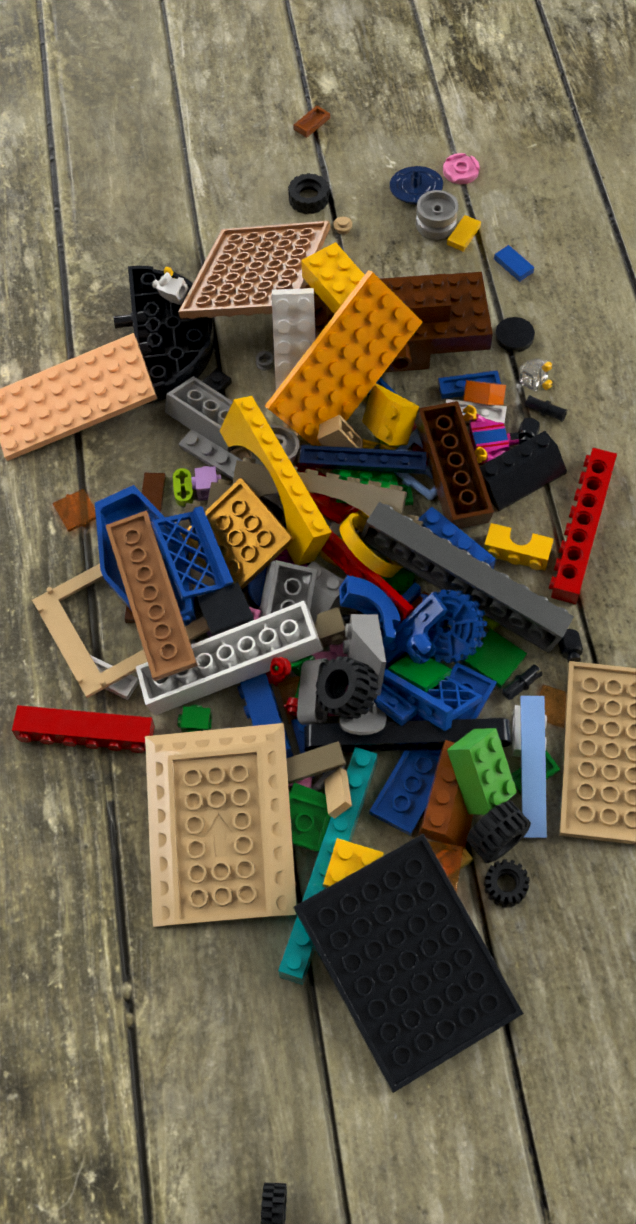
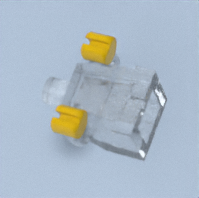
M538 358L527 361L519 367V383L533 391H536L539 385L548 390L552 387V381H545V379L548 377V371L552 369V363L549 360L543 361Z

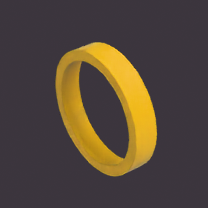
M358 513L350 514L339 527L340 534L347 547L373 572L387 578L395 576L403 567L387 558L388 563L378 557L364 544L355 531L357 529L362 532L368 518Z

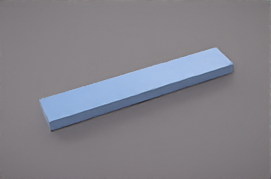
M520 696L521 805L523 815L531 822L530 828L523 838H547L545 696Z

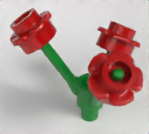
M309 655L293 663H290L288 659L283 657L273 658L270 671L266 672L269 684L273 683L275 686H278V683L283 682L285 676L289 675L291 671L301 677L302 664L308 660H315L314 656ZM300 679L295 698H288L287 703L284 704L287 713L293 716H297Z

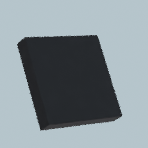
M238 582L197 597L198 604L212 636L254 620Z

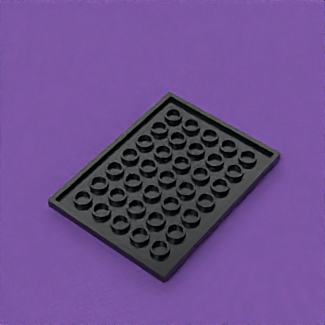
M424 834L293 907L392 1093L524 1014Z

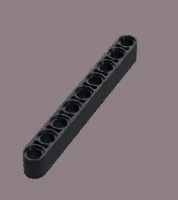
M505 718L452 720L451 728L446 731L427 720L408 721L402 726L396 721L386 722L385 727L379 732L369 735L348 733L340 727V723L309 724L304 727L305 752L339 741L343 753L354 752L355 747L370 752L441 750L445 740L456 743L473 729L488 728L497 729L502 748L510 746L512 739L510 721Z

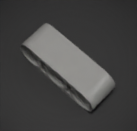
M328 659L308 660L302 664L297 718L302 725L322 724L327 720L328 712L324 711L322 705L318 704L317 700L319 697H316L315 692L318 690V687H316V682L319 681L318 675L323 672L325 664L329 665Z

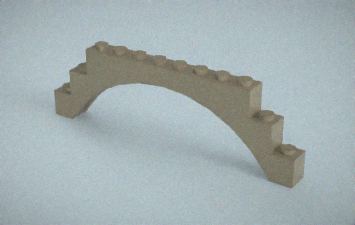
M243 457V461L236 460L232 485L242 478L259 498L278 493L277 487L264 464H255L256 459ZM294 467L308 492L340 499L363 511L369 517L379 502L391 506L396 512L403 515L407 492L402 491V486L390 484V488L381 487L382 483L369 480L367 485L360 483L359 478L348 477L346 481L339 479L337 474L327 473L326 477L319 476L316 470L306 469L305 473L297 471L298 467ZM218 479V483L211 482L207 506H205L206 502L193 500V504L186 503L184 513L193 512L194 508L200 506L203 507L205 512L232 486L230 485L231 481ZM406 514L421 527L423 526V521H418L419 516ZM189 519L183 520L182 527L185 529L191 526Z

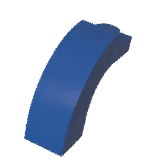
M347 575L339 587L340 606L356 609L364 614L378 615L383 647L386 650L390 643L395 640V628L401 621L395 604L375 584L362 578Z

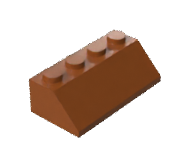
M445 740L440 752L418 836L424 834L427 839L465 849L466 839L474 814H468L447 752V749L455 743Z

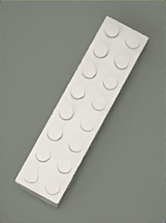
M301 601L192 644L191 646L198 664L196 667L154 681L148 662L136 666L145 705L156 716L270 671L271 661L275 657L286 658L291 663L320 652L323 648L311 614L305 602Z

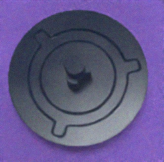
M411 166L401 169L390 180V191L393 196L408 204L417 205L418 199L426 192L443 189V180L439 173L423 166Z

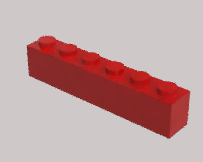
M17 705L12 726V732L16 739L25 743H29L32 740L40 741L47 745L63 743V745L69 747L85 745L90 749H98L99 747H107L112 751L128 749L135 753L146 751L145 736H153L155 730L152 717Z

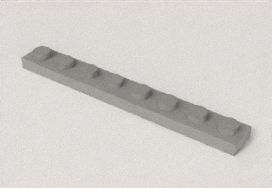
M192 429L179 443L181 449L210 467L215 466L218 472L231 480L234 477L236 460L243 461ZM279 493L262 497V499L284 512Z

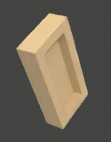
M341 767L324 779L328 815L333 818H337L352 806L347 771Z

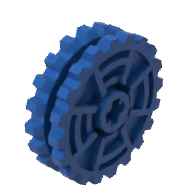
M460 590L433 592V594L438 596L448 612L428 630V636L436 646V653L434 656H431L427 652L429 658L435 657L437 662L445 661L446 663L463 661L468 659L469 655H475L477 653L475 648L482 647L483 642L481 638L486 637L487 632L483 631L484 627L487 626V621L483 620L484 610H479L478 608L480 603L478 601L473 602L472 595H465Z

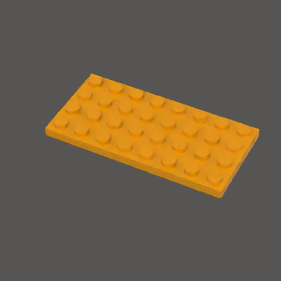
M368 270L266 403L265 407L312 446H324L320 444L317 437L319 424L338 415L347 421L423 322L372 271Z

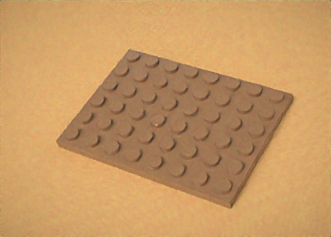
M329 221L222 229L178 311L180 318L195 319L197 317L213 318L216 316L232 317L234 315L272 314V290L304 289L307 282L302 278L301 260L322 249L330 230Z

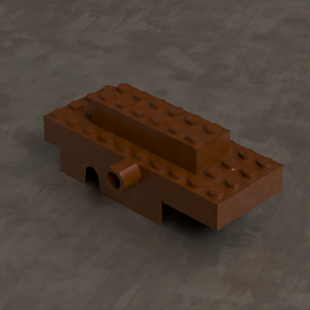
M482 272L380 279L423 322L384 373L429 369L431 354L491 350L493 333ZM314 291L316 339L335 314Z

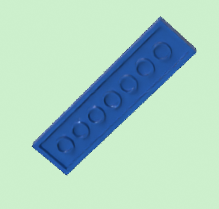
M456 662L449 677L482 695L483 698L481 703L454 720L477 719L497 682ZM442 687V689L455 690L451 687ZM443 696L444 699H456V697ZM460 697V700H470V698ZM441 750L404 751L372 805L369 814L411 836L425 812Z

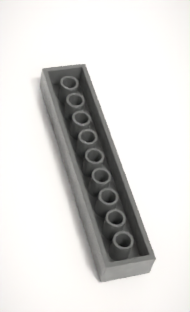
M379 502L366 521L360 536L365 545L441 590H460L465 595H472V601L480 603L478 608L479 610H484L485 616L547 653L563 638L574 618L566 609L550 603L546 597L533 593L527 586L511 580L507 574L494 570L488 563L477 560L466 550L455 547L449 540L438 537L430 529L421 527L410 517L399 514L387 504Z

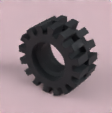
M503 859L501 863L499 861L495 862L494 866H490L484 880L485 893L489 894L488 898L495 900L494 904L496 905L501 903L502 907H507V905L513 907L516 903L522 902L529 888L530 880L527 877L526 869L522 870L520 863L515 865L514 860L507 862V859ZM502 875L513 877L516 882L515 889L510 892L501 890L497 884L498 878Z
M264 1183L261 1203V1224H285L287 1208L286 1183Z

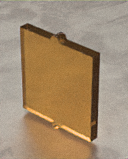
M84 489L71 495L67 494L66 497L52 503L68 532L81 526L85 527L87 523L96 519L95 507Z
M543 684L539 696H545L547 723L565 728L567 692Z

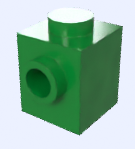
M200 705L183 706L182 714L178 715V728H181L182 733L211 730L213 718L211 708H203Z

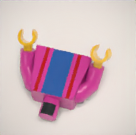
M468 405L463 409V412L466 413L463 416L464 421L471 420L469 436L479 466L509 451V445L519 444L518 433L506 434L504 423L482 417L477 414L475 407L472 405Z

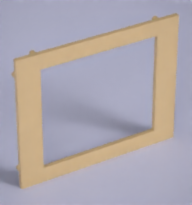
M189 552V561H192L194 555ZM195 558L193 563L204 568L198 559ZM100 564L53 589L48 587L46 593L32 600L86 698L136 672V666L147 662L143 649L100 673L60 604V601L103 579ZM190 568L191 577L199 581L202 573ZM204 575L202 583L208 586L215 585L212 578ZM204 616L185 626L190 641L209 631Z

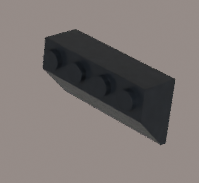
M546 431L479 466L490 501L498 512L567 474L558 445Z

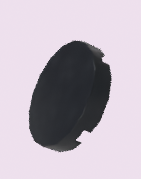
M509 317L502 320L497 325L495 332L498 345L511 352L513 350L521 352L528 349L532 345L535 335L534 327L531 323L519 317Z

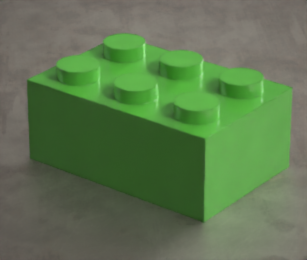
M496 728L473 729L447 749L468 814L485 815L517 793Z

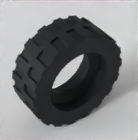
M307 173L296 176L288 186L289 203L299 213L314 214L315 212H320L328 205L329 185L327 181L317 174ZM311 189L317 191L318 195L312 198H305L300 196V192Z

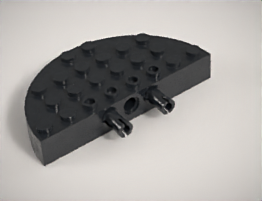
M128 266L132 312L129 315L113 316L115 329L123 327L134 328V334L158 398L146 403L150 404L166 399L167 393L191 377L198 378L210 361L214 349L213 320L208 317H197L195 319L180 318L178 311L182 304L179 305L168 301L152 286L154 280L159 281L161 276L165 275L164 270H156L153 266ZM174 272L171 277L178 279V277L183 278L189 288L184 297L185 300L193 283Z

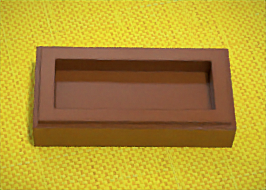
M315 106L293 125V130L307 138L330 119V113L319 106Z

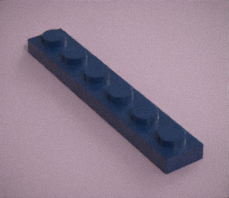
M301 445L299 465L305 468L425 474L427 452Z

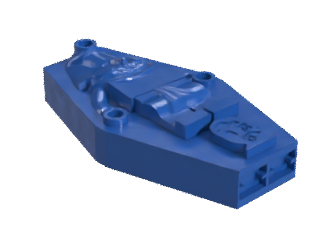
M135 485L95 502L100 571L109 587L130 610L129 600L105 525L146 510L151 522L155 519L164 518L159 510ZM165 524L159 526L160 530L168 535L173 530V528ZM175 530L172 537L184 542L180 532ZM171 542L167 544L168 550L175 554L181 548ZM160 548L184 624L187 626L196 619L194 597L181 600ZM183 549L179 556L189 560V552ZM176 561L174 564L176 569L183 573L188 568L187 565ZM189 570V572H188V574H187V575H189L190 577H191V570ZM184 580L182 585L185 592L192 591V583Z

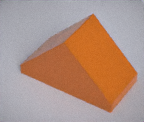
M466 380L463 401L485 405H503L506 385Z

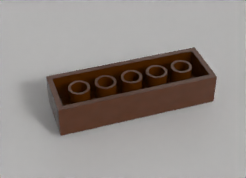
M455 401L419 408L415 424L424 452H427L426 459L444 517L459 529L489 523L494 510L459 402Z

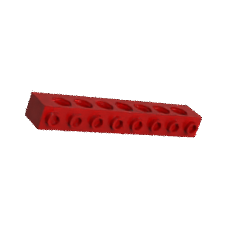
M592 448L591 455H586L583 467L587 469L586 472H581L578 482L582 484L581 489H576L574 501L578 502L576 506L572 505L569 518H572V523H567L564 535L568 536L567 541L562 540L559 553L563 555L561 559L557 558L554 571L558 573L556 577L552 576L549 589L553 590L551 594L553 599L575 605L577 603L617 453Z

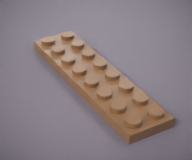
M147 510L105 525L153 680L157 681L198 666Z

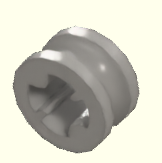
M268 351L259 352L256 355L257 368L263 371L271 369L274 363L273 355Z

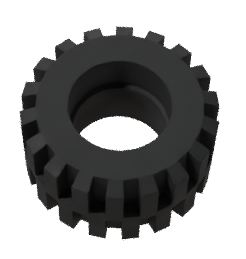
M346 656L330 660L329 665L325 664L323 672L319 673V681L316 682L318 690L315 693L316 697H319L317 700L318 704L322 705V709L328 713L347 719L360 718L361 714L365 715L368 713L369 707H373L374 698L377 699L378 694H376V690L379 689V684L376 683L378 678L374 674L375 671L369 665Z
M506 801L485 814L470 830L466 841L485 863L494 862L510 851L526 835L531 822L512 801Z

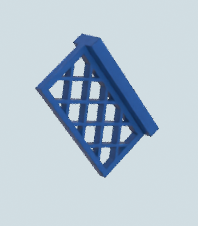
M202 506L194 508L193 512L152 520V528L181 600L204 595L233 584V579ZM189 519L191 524L190 531L179 526V522ZM165 524L173 528V530L168 535L162 532L159 526ZM175 530L187 536L184 542L172 537ZM189 537L198 541V549L186 544ZM168 542L181 547L177 554L168 550ZM183 549L194 554L192 561L179 556ZM197 556L206 561L207 566L205 569L193 563ZM176 561L188 566L185 573L176 569L174 565ZM190 568L202 573L199 581L187 575ZM204 575L212 578L215 585L208 586L202 583ZM186 580L196 585L195 589L185 592L182 585L183 581Z
M385 669L383 683L418 709L417 714L444 731L451 728L452 720L482 702V695L449 676L445 677V680H441L435 686L439 687V689H429L428 692H424L389 670ZM442 687H451L455 690L442 689ZM443 696L456 697V699H444ZM460 697H469L470 700H460Z

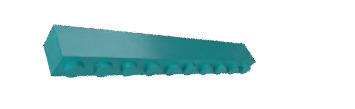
M355 747L347 769L352 806L337 818L331 817L302 902L326 889V887L322 886L336 839L351 842L377 766V753ZM298 916L295 920L278 973L282 979L303 985L315 948Z

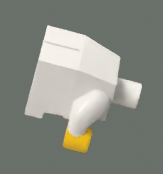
M165 267V275L161 276L159 281L154 280L152 286L168 301L181 305L189 288L183 278H172L173 270L170 267Z

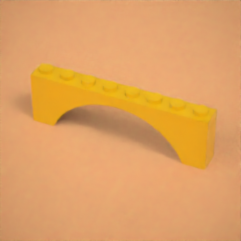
M253 396L234 399L220 428V433L228 447L236 445L245 447L252 451L265 465L280 495L287 531L295 539L286 549L295 565L312 562L316 559L332 531Z

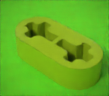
M185 468L177 469L173 473L175 501L181 507H186V503L192 504L194 500L192 476L190 471ZM181 477H185V484H181ZM182 491H186L185 499H182Z

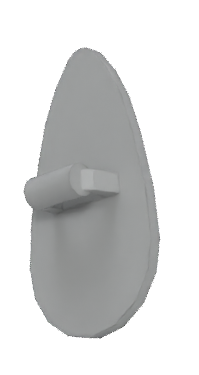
M373 700V707H369L368 713L365 715L361 714L360 718L347 719L340 717V727L344 731L356 735L377 733L385 727L387 714L377 708Z

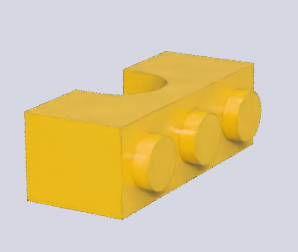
M494 523L490 524L484 549L493 557L508 561L514 565L528 566L534 570H546L554 538L533 533L528 544L517 545L510 539L512 528Z

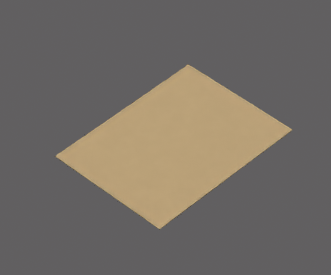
M284 723L145 736L153 927L297 915L293 908L297 905Z

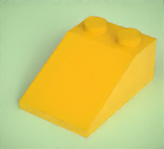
M376 383L371 389L362 422L376 438L390 446L407 445L419 406Z

